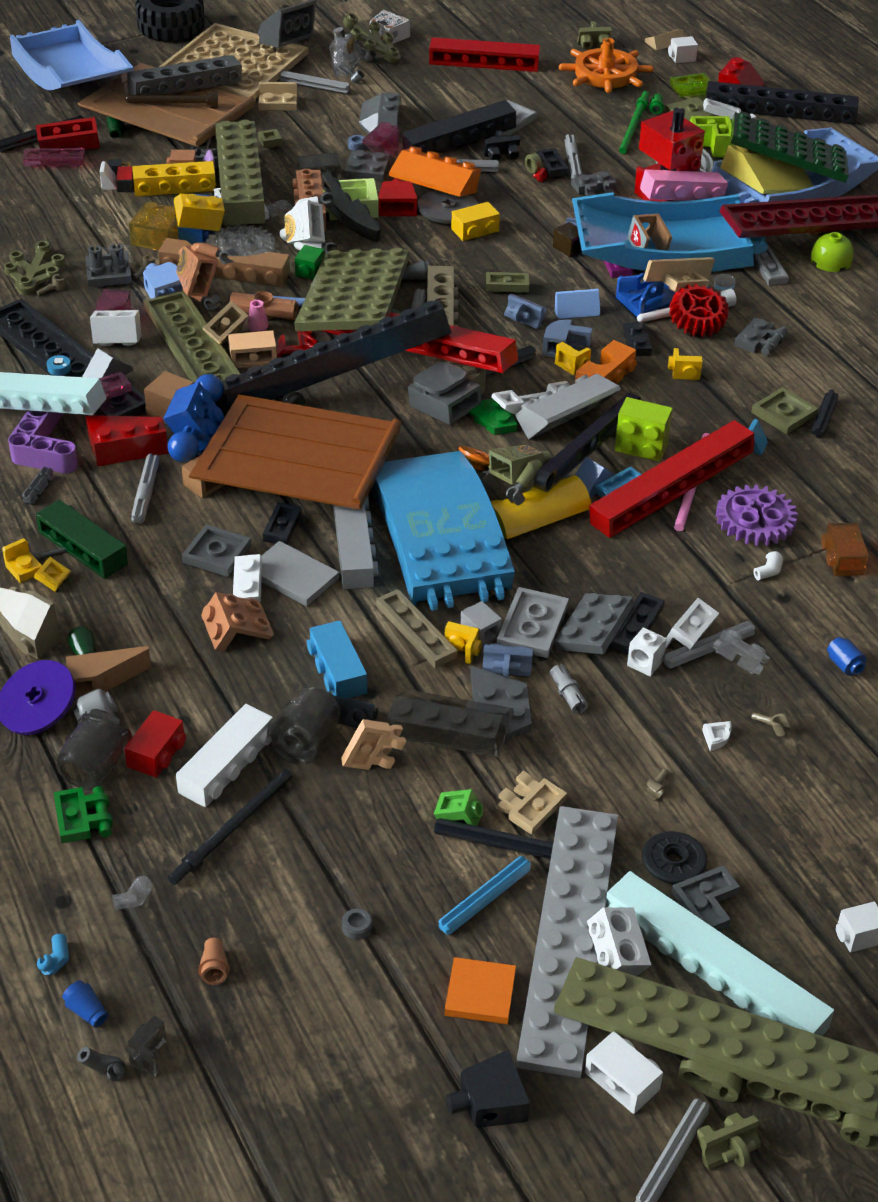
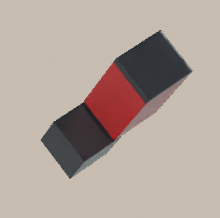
M122 159L109 160V167L117 175V192H133V167L130 166V163H122Z

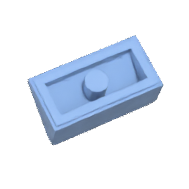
M599 289L556 292L554 311L557 318L568 319L599 316Z

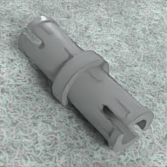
M560 664L561 670L558 665L554 666L550 671V676L558 686L559 695L565 698L574 714H578V710L580 713H583L588 708V703L579 691L580 686L578 682L571 678L564 665Z

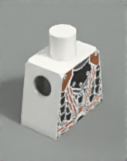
M383 10L370 21V23L375 21L381 25L379 34L384 44L385 42L382 40L385 32H389L395 37L392 42L393 44L410 37V20Z

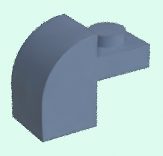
M558 320L551 323L546 328L544 334L542 355L555 357L556 345L561 342L576 350L590 348L592 328L571 325L572 320Z

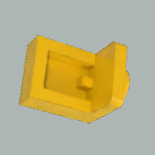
M674 348L673 356H669L668 370H672L673 379L700 380L702 356H680L679 348Z

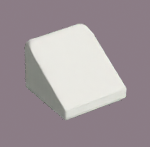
M102 161L100 167L102 190H116L117 175L105 161Z

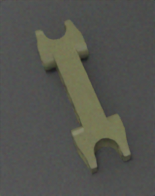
M689 1059L681 1062L678 1078L708 1097L724 1102L737 1101L741 1092L842 1126L840 1136L847 1143L866 1150L878 1151V1107L873 1120L696 1060Z

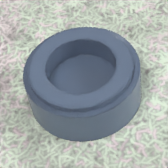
M362 135L349 137L348 148L352 151L365 150L367 148V138Z

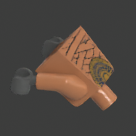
M194 243L192 246L185 245L179 250L180 259L176 273L186 295L199 302L203 301L205 308L209 311L218 308L215 304L221 302V298L218 295L207 297L218 264L217 257H219L223 264L231 263L234 261L230 260L228 255H234L236 252L233 249L220 251L219 247L207 243Z

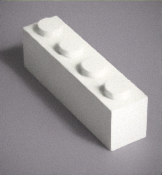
M245 704L176 773L178 793L206 808L213 799H217L221 795L223 789L231 781L236 780L240 771L248 763L255 760L258 752L265 745H269L275 735L273 717Z

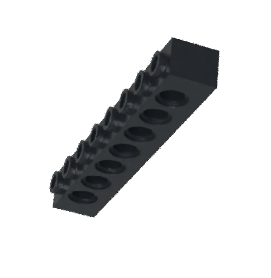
M708 81L706 98L740 108L741 112L854 125L859 106V96Z

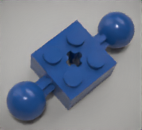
M204 374L194 384L176 390L163 418L174 433L168 442V452L178 462H189L197 456L198 451L204 450L225 418L222 410L215 404L223 396L224 386L220 378L213 374Z

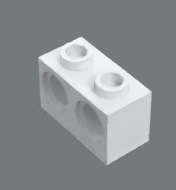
M603 907L587 921L600 965L634 976H638L651 966L634 907Z

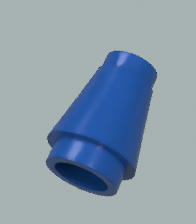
M78 980L71 984L63 993L62 998L65 1001V1007L94 1028L99 1027L107 1020L109 1014L105 1011L104 1006L89 983Z

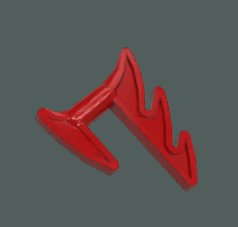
M297 331L299 346H286L285 335H281L276 347L277 358L284 354H292L297 350L312 348L318 341L312 337V331Z

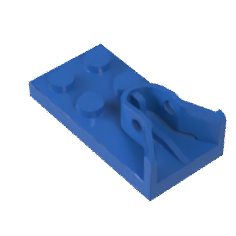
M641 273L640 275L618 277L616 298L637 317L639 314L669 308L675 292L670 290L669 286L662 281L646 282L644 280L640 282L645 274Z

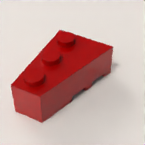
M85 415L88 437L97 467L146 458L148 454L158 456L168 454L167 434L161 417Z

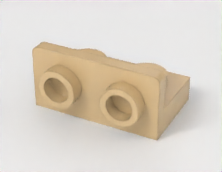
M260 82L259 110H297V83Z

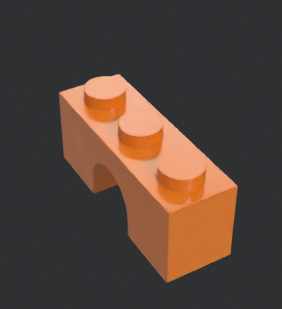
M613 340L601 350L600 365L590 361L586 362L576 371L575 380L586 374L588 377L599 374L615 384L621 382L623 377L632 372L636 367V349Z

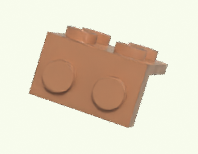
M215 592L201 614L214 649L217 651L225 652L236 633L269 640L274 635L261 603L255 599L236 597L233 594Z

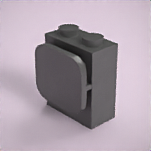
M439 362L413 378L414 383L408 386L410 407L450 425L482 403L481 388L479 384L466 379L467 374L465 370L446 362Z

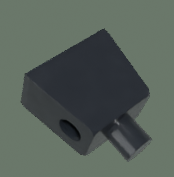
M509 1050L464 1069L461 1072V1091L446 1095L450 1114L468 1110L474 1126L478 1128L527 1122L529 1118L530 1102Z

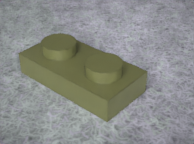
M486 272V291L494 293L529 292V273Z

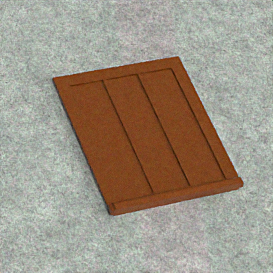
M238 395L189 474V478L361 510L400 432L401 420L393 419L392 421Z

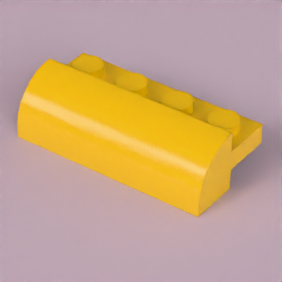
M576 475L563 478L547 493L533 486L531 490L522 493L525 500L520 505H516L515 502L511 503L508 498L491 501L503 537L506 539L589 510V505L591 504L586 486Z

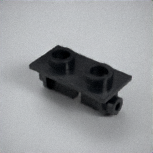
M321 694L319 719L358 728L362 719L373 721V719L377 718L378 708H375L374 704L332 694Z

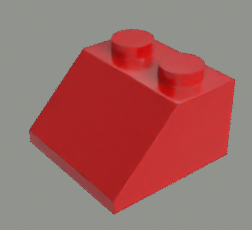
M732 57L719 72L718 82L762 87L765 84L752 64L739 57Z

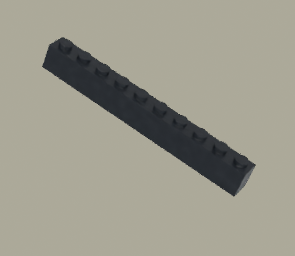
M428 301L417 309L404 310L400 315L392 318H383L374 325L361 326L357 331L349 334H340L331 341L318 342L312 348L294 351L288 357L275 358L269 364L261 367H251L247 372L239 375L232 374L222 381L223 390L230 408L238 395L274 400L452 332L440 301Z

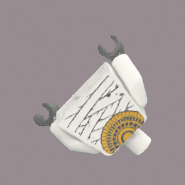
M325 192L321 195V198L316 196L298 200L293 209L285 214V228L280 230V237L287 241V243L294 245L297 250H301L304 245L322 248L324 252L328 253L331 247H338L333 242H328L325 246L322 245V243H325L322 204L326 208L334 207L335 203L333 201H327L333 198L332 194Z

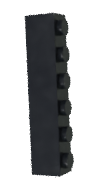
M506 100L402 132L403 150L410 149V146L421 148V152L424 153L428 151L439 153L495 135L497 130L504 132L516 128V110Z

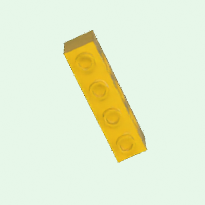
M213 161L132 166L135 196L210 192L216 188Z

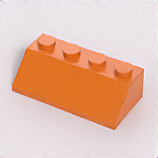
M410 146V149L401 151L389 171V176L410 181L459 197L477 193L481 169L476 168L474 163L463 162L462 164L457 162L456 158H441L439 153L430 151L424 153L421 152V148Z

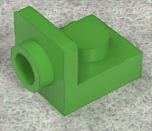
M472 789L441 792L434 816L436 819L442 818L451 821L464 819L467 824L478 826L480 818L483 816V805L477 799Z

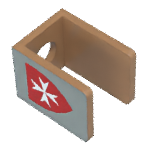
M659 214L633 215L627 238L633 247L647 249L651 238L657 250L668 251L672 235ZM644 222L649 223V226L646 229H644L642 223Z

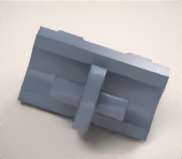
M510 294L504 316L513 319L515 322H521L538 329L545 317L546 308Z
M485 644L482 669L503 674V677H509V675L531 677L533 649L523 646L509 647L501 646V644Z

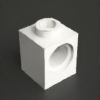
M642 628L630 642L627 666L651 677L663 662L667 638Z

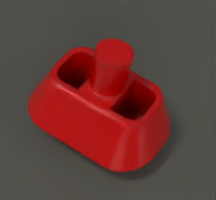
M543 167L536 174H533V178L542 183L548 176L547 170Z

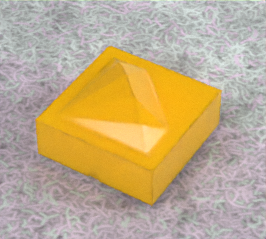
M49 557L35 573L34 578L56 592L69 577L71 571Z

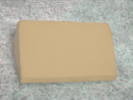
M679 29L648 37L644 40L653 49L661 50L671 45L672 38L685 36L684 31Z

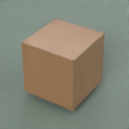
M164 371L144 389L147 417H161L163 423L166 424L163 418L176 390L194 384V382Z

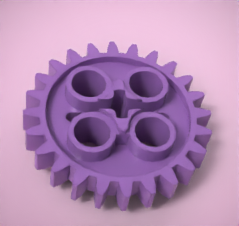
M745 485L744 490L737 486L735 487V492L728 490L727 495L722 494L721 500H718L716 517H718L717 524H721V530H728V536L735 534L736 541L743 538L745 539V544L754 541L756 546L759 545V541H763L768 546L770 540L778 544L779 538L786 540L787 535H792L796 527L798 513L795 512L796 506L791 505L792 500H785V494L776 495V489L770 492L768 491V486L759 489L758 485H755L754 489H750L748 485Z

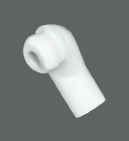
M773 551L766 555V558H768L766 565L754 569V576L757 580L780 573L783 557L779 552Z

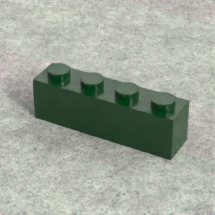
M60 499L36 513L40 534L58 547L65 548L68 554L103 579L108 578L128 565L127 547L121 540L111 536L104 528H100L88 517H84L72 506H68Z

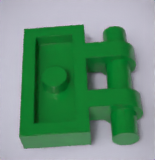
M102 786L94 787L92 790L93 794L84 795L83 787L53 792L61 844L90 839V829L94 828L99 830L101 837H109L112 834L113 820L107 809L110 804L109 798ZM93 808L96 810V814L87 815V809Z

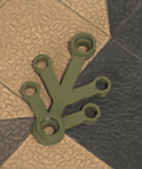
M349 13L345 16L342 24L347 29L352 30L350 35H353L354 39L365 41L364 47L366 49L382 53L383 58L390 63H396L401 58L399 50L393 47L392 42L395 37L391 33H384L382 40L385 44L381 41L379 34L381 25L375 21L370 23V33L358 23L356 15Z
M48 241L37 242L35 246L36 255L31 265L24 260L23 252L19 250L12 251L10 253L11 262L4 264L5 274L10 275L16 281L15 288L20 294H33L37 284L52 279L53 275L59 274L58 267L65 265L64 255H53L52 246ZM43 259H52V261L42 264ZM17 265L26 273L25 276L18 272ZM45 271H46V273H45V274H42V275H39V276H36V275H37V274H40V273H42V272H45Z

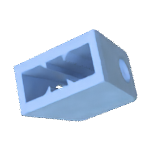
M167 262L157 266L155 263H151L146 267V270L143 272L144 285L150 298L183 291L182 284L176 273L177 266L175 264Z

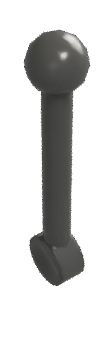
M61 548L44 553L34 552L32 555L40 561L41 558L65 553L66 550Z

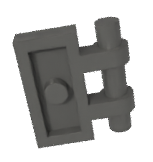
M754 317L735 338L734 346L752 353L760 349L762 354L768 355L777 349L778 343L784 341L788 328L781 326L774 330V324Z

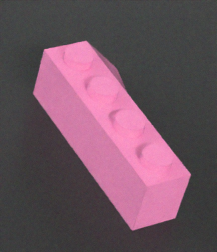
M645 170L640 189L651 200L691 201L725 196L728 182L718 172Z

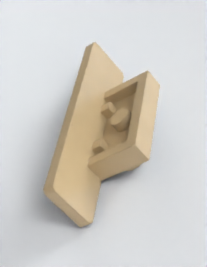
M706 257L649 260L643 280L646 282L662 281L674 292H678L680 287L686 288L687 284L691 287L696 283L699 287L705 284L706 288H708L710 282L708 278L710 277L715 259Z

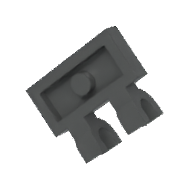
M601 171L597 174H583L579 177L571 178V186L578 194L585 193L586 196L596 195L594 191L603 190L605 193L613 192L614 196H616L613 188H616V180L609 172Z

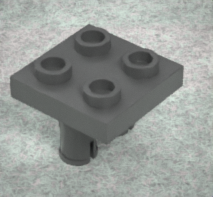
M115 243L111 244L110 254H102V247L100 245H96V253L94 252L93 245L88 247L89 255L85 256L88 287L132 283L128 252H124L123 244L117 243L118 251H116Z

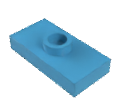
M629 467L595 485L594 492L600 497H604L641 474L632 467Z

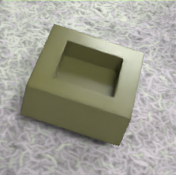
M277 129L258 132V139L263 148H275L282 145V137Z

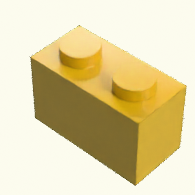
M489 202L452 211L451 229L462 241L499 232L500 213Z

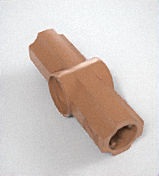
M266 291L257 292L255 295L232 292L230 296V302H234L246 314H249L251 301L261 300L263 301L268 320L273 317L295 320L297 317L298 302L296 300L274 298L270 292Z

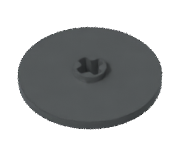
M436 190L424 194L418 200V211L429 220L451 224L452 211L478 205V202L470 195L459 197Z

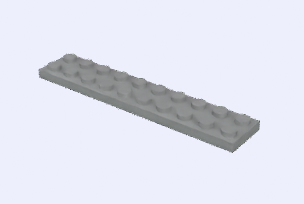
M564 806L559 808L516 1068L581 1078L588 1024L555 1014L554 1006L575 957L597 963L598 960L587 921L605 907L618 819L617 814Z

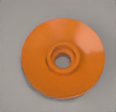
M459 446L460 452L472 461L471 465L473 468L484 471V468L490 465L489 454L471 447Z

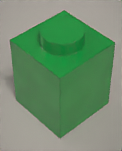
M304 245L295 257V276L314 280L324 259V249Z

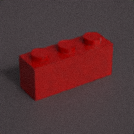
M95 117L36 125L41 156L100 148Z

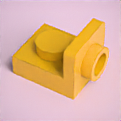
M564 342L556 345L555 364L572 375H576V371L586 362H591V349L588 347L577 351Z
M25 538L2 548L6 568L20 583L34 578L35 573L42 565L30 553L28 541Z
M448 621L445 627V638L458 651L465 652V663L471 664L474 656H479L482 647V640H478L479 629Z

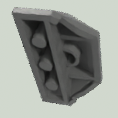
M393 92L381 93L362 103L359 126L372 136L376 143L396 144L402 107L401 95Z

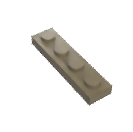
M399 589L376 598L377 608L434 668L457 658V649Z

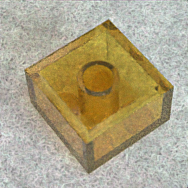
M145 202L129 222L131 245L159 250L166 238L178 239V222L175 207Z

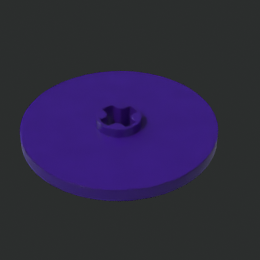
M52 660L36 661L22 667L8 679L0 692V721L8 730L20 735L37 734L49 729L63 718L74 700L76 687L73 675L63 664Z

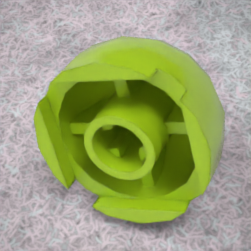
M838 232L825 234L814 243L811 252V262L813 263L814 260L817 263V268L828 272H840V268L844 267L847 270L853 262V245L848 238Z

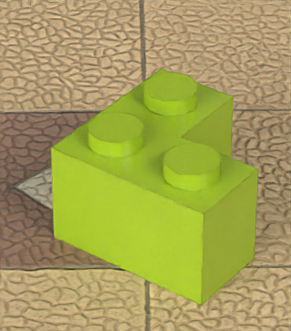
M691 116L690 122L705 131L703 147H710L713 157L724 158L728 145H734L730 143L732 126L730 117Z

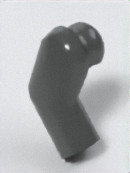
M83 1047L77 1055L78 1062L100 1074L107 1075V1078L111 1081H119L125 1075V1063L119 1057L101 1054L88 1047Z

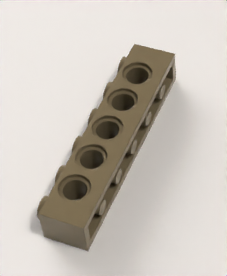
M428 266L427 302L439 300L445 310L449 325L458 327V275H454V266ZM426 356V360L439 359L431 356Z

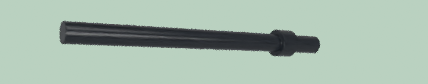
M284 769L195 852L190 851L182 858V863L168 875L169 882L176 885L189 872H195L203 864V859L292 778L291 772Z

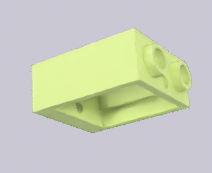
M374 178L339 180L341 189L344 193L347 192L352 201L359 199L362 204L368 207L371 217L378 218V195ZM326 208V212L329 213V219L338 220L331 213V211L328 208Z

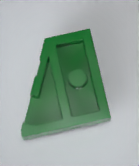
M493 398L481 400V404L469 411V414L474 417V422L484 426L493 435L517 432V423L512 413L505 410Z

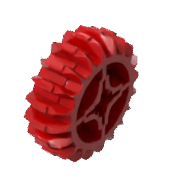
M697 283L691 287L687 284L686 288L680 287V290L673 295L669 306V314L672 318V324H677V330L684 329L685 334L690 332L693 337L696 334H699L702 338L705 334L711 337L713 332L718 333L725 326L729 316V304L726 303V297L721 296L720 291L714 292L713 287L710 289L706 288L705 284L699 287Z

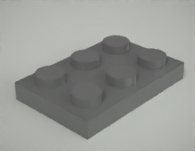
M585 593L554 640L556 650L604 654L635 605L633 597Z

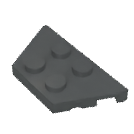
M471 667L470 677L477 752L486 750V745L497 740L500 743H504L514 736L530 732L532 723L527 683L503 677L502 675L477 667Z

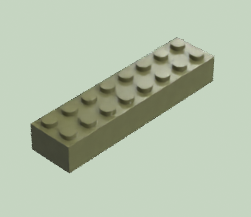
M241 120L240 122L222 121L215 123L221 198L225 210L223 216L224 226L265 223L264 195L255 121Z

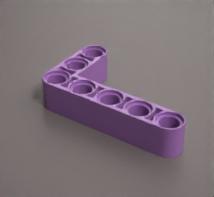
M28 410L8 439L12 462L42 469V467L52 468L54 472L59 473L75 471L78 467L75 445L70 441L48 437L64 413Z

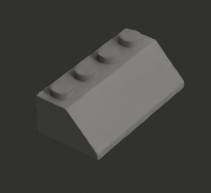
M586 374L576 379L573 385L566 383L557 388L558 392L554 394L551 391L546 392L539 397V401L534 402L531 399L521 405L522 410L515 416L529 440L601 406L621 389L619 385L599 374L588 377Z

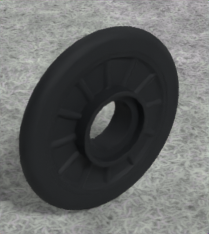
M668 831L654 835L645 843L642 850V861L647 871L655 878L666 883L677 884L702 874L707 866V855L703 846L695 838L685 833ZM675 853L680 855L682 860L677 862L671 861L667 858V855Z

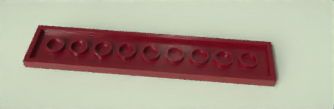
M878 194L724 204L719 212L739 238L878 228Z

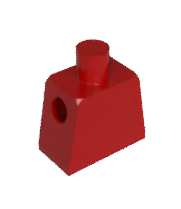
M398 178L392 181H384L378 195V216H417V196L412 182L402 181Z

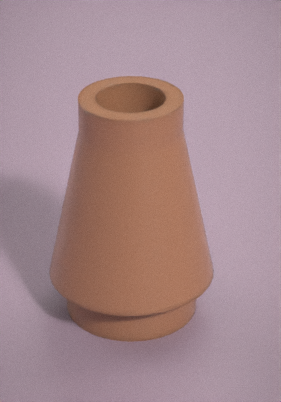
M209 938L204 943V951L198 973L205 983L217 985L226 980L230 967L223 949L222 940Z

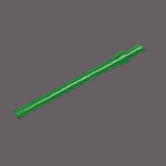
M644 91L637 100L636 110L619 148L620 154L627 152L643 110L647 108L650 96L648 91Z

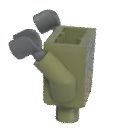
M529 445L489 450L490 465L488 466L490 469L480 473L479 478L486 490L491 489L496 483L492 478L493 475L511 485L517 484L510 487L506 491V495L511 503L515 502L516 505H520L525 500L521 491L523 488L526 489L530 482L535 479L539 469L550 461L552 457L549 451L541 452Z

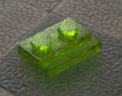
M705 73L670 77V86L676 93H679V97L706 94L708 81L711 80Z

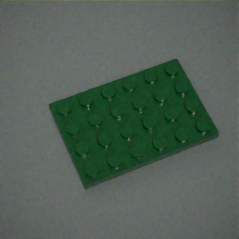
M746 112L734 113L731 126V144L846 183L849 172L847 151L844 150V147L838 144H833V146L826 144V141L820 138H809L800 131L794 133L783 125H771L768 120L763 118L758 120L751 118V115Z

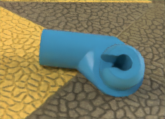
M54 935L51 938L53 953L51 955L44 954V959L41 957L38 959L37 967L44 975L56 974L69 961L66 935Z

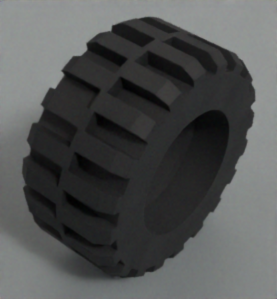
M204 0L135 1L137 27L149 39L153 38L155 41L162 40L163 42L184 41L190 37H195L205 26Z

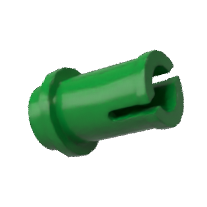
M654 94L649 106L651 113L656 115L664 111L663 96L661 94Z

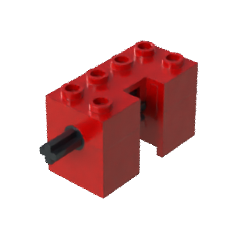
M674 108V111L641 122L639 150L658 162L646 168L637 167L634 194L643 200L673 201L651 200L642 192L640 187L645 170L700 172L705 131L684 118V108Z

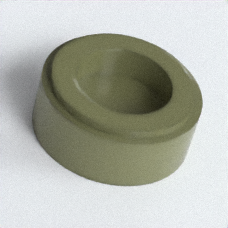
M537 153L526 156L525 165L527 170L531 174H535L542 168V161Z

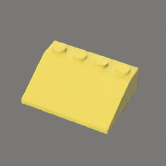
M728 145L720 167L762 194L793 192L814 186L803 168L737 145Z

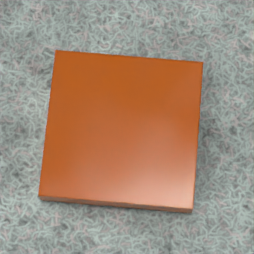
M454 957L444 1016L508 1025L516 966Z

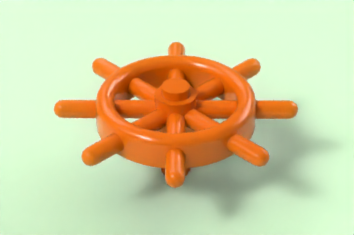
M604 38L600 48L585 52L572 49L570 54L576 57L575 64L561 63L559 65L561 71H575L578 78L573 80L574 86L585 83L593 87L605 88L606 93H611L612 88H620L629 84L640 88L643 86V82L636 78L637 72L651 73L654 71L652 65H638L635 59L639 56L637 50L627 53L614 49L615 40L612 38H607V42L606 38Z

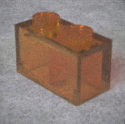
M828 523L826 534H822L821 543L822 548L827 551V565L831 566L834 576L864 575L868 553L858 523Z

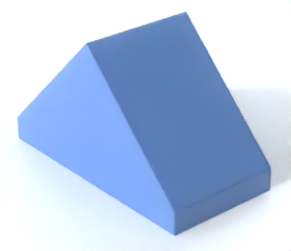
M586 457L575 475L582 480L591 498L596 495L594 492L595 485L616 474Z

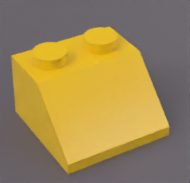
M181 193L174 198L178 227L220 231L225 212L222 198Z

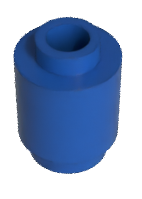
M838 637L829 644L827 648L829 658L847 676L858 675L865 669L867 657L849 639Z

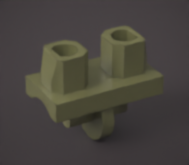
M592 21L590 27L579 28L578 45L581 44L583 49H590L593 44H599L600 48L604 38H606V42L607 38H611L612 29L611 27H596V22Z
M735 1113L726 1118L724 1128L716 1131L709 1125L699 1128L697 1131L698 1144L702 1149L703 1164L709 1170L732 1160H735L740 1167L749 1165V1153L761 1147L757 1132L759 1120L754 1115L743 1118L739 1113Z

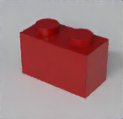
M153 710L124 747L127 767L157 778L163 768L166 769L169 766L175 752L181 749L185 743L186 734L184 733L183 720Z

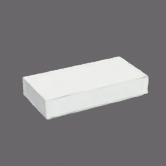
M705 98L703 103L704 111L718 116H729L730 119L733 118L735 112H741L740 108Z

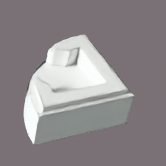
M731 721L703 725V733L710 751L717 750L728 742L731 734Z

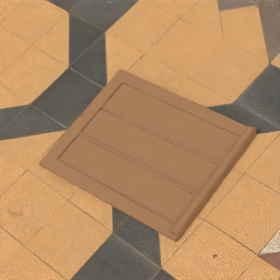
M140 63L133 68L134 71L155 67ZM126 72L78 102V105L198 147L216 134L215 123L235 121L254 107L256 99L253 96L245 98L210 87L169 95L206 96L210 92H218V107H210L206 103H127L125 97L131 95V93L127 89Z

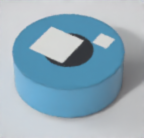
M62 355L49 358L47 361L48 372L55 376L67 374L71 370L70 359Z

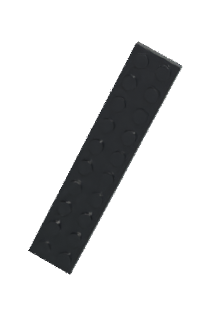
M22 298L0 308V335L51 376L55 375L48 372L47 361L49 358L57 355L66 356L70 359L71 370L62 376H83L94 356L92 353ZM121 377L103 387L106 400L97 409L96 413L99 416L138 415L146 411L145 395Z

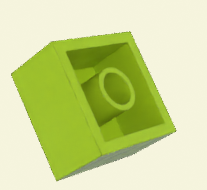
M626 397L618 414L615 451L660 462L668 446L673 408Z

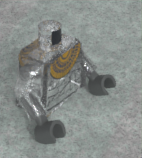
M343 27L335 28L333 30L334 40L329 46L335 76L350 75L353 83H359L365 75L359 69L356 72L354 71L362 59L361 55L366 63H370L375 59L376 52L370 50L366 52L362 46L356 43L353 34H345Z

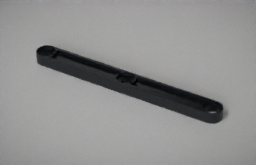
M630 392L539 469L534 479V488L546 493L549 492L583 462L586 457L617 432L618 414L626 397L641 400V397Z

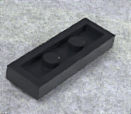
M640 592L634 601L633 609L610 643L609 648L628 655L630 642L642 628L650 630L663 610L665 600Z

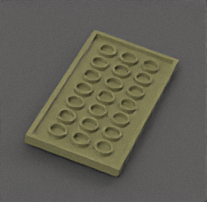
M376 248L370 251L353 249L349 252L332 250L325 253L324 259L295 320V331L354 330L364 325H374L379 323L381 319L389 317L410 258L409 250L393 248L382 251Z

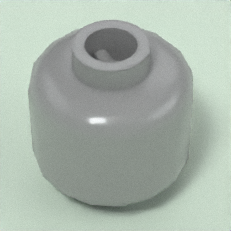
M96 689L80 696L77 700L78 709L74 710L78 723L80 725L86 724L91 730L113 722L115 713L118 712L111 693H105L101 689Z

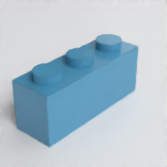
M341 621L311 627L307 648L309 654L315 656L318 673H323L326 690L328 692L332 691L335 696L347 699L366 694L367 673Z

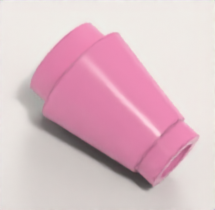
M253 300L250 302L247 327L250 332L267 331L269 322L263 301Z

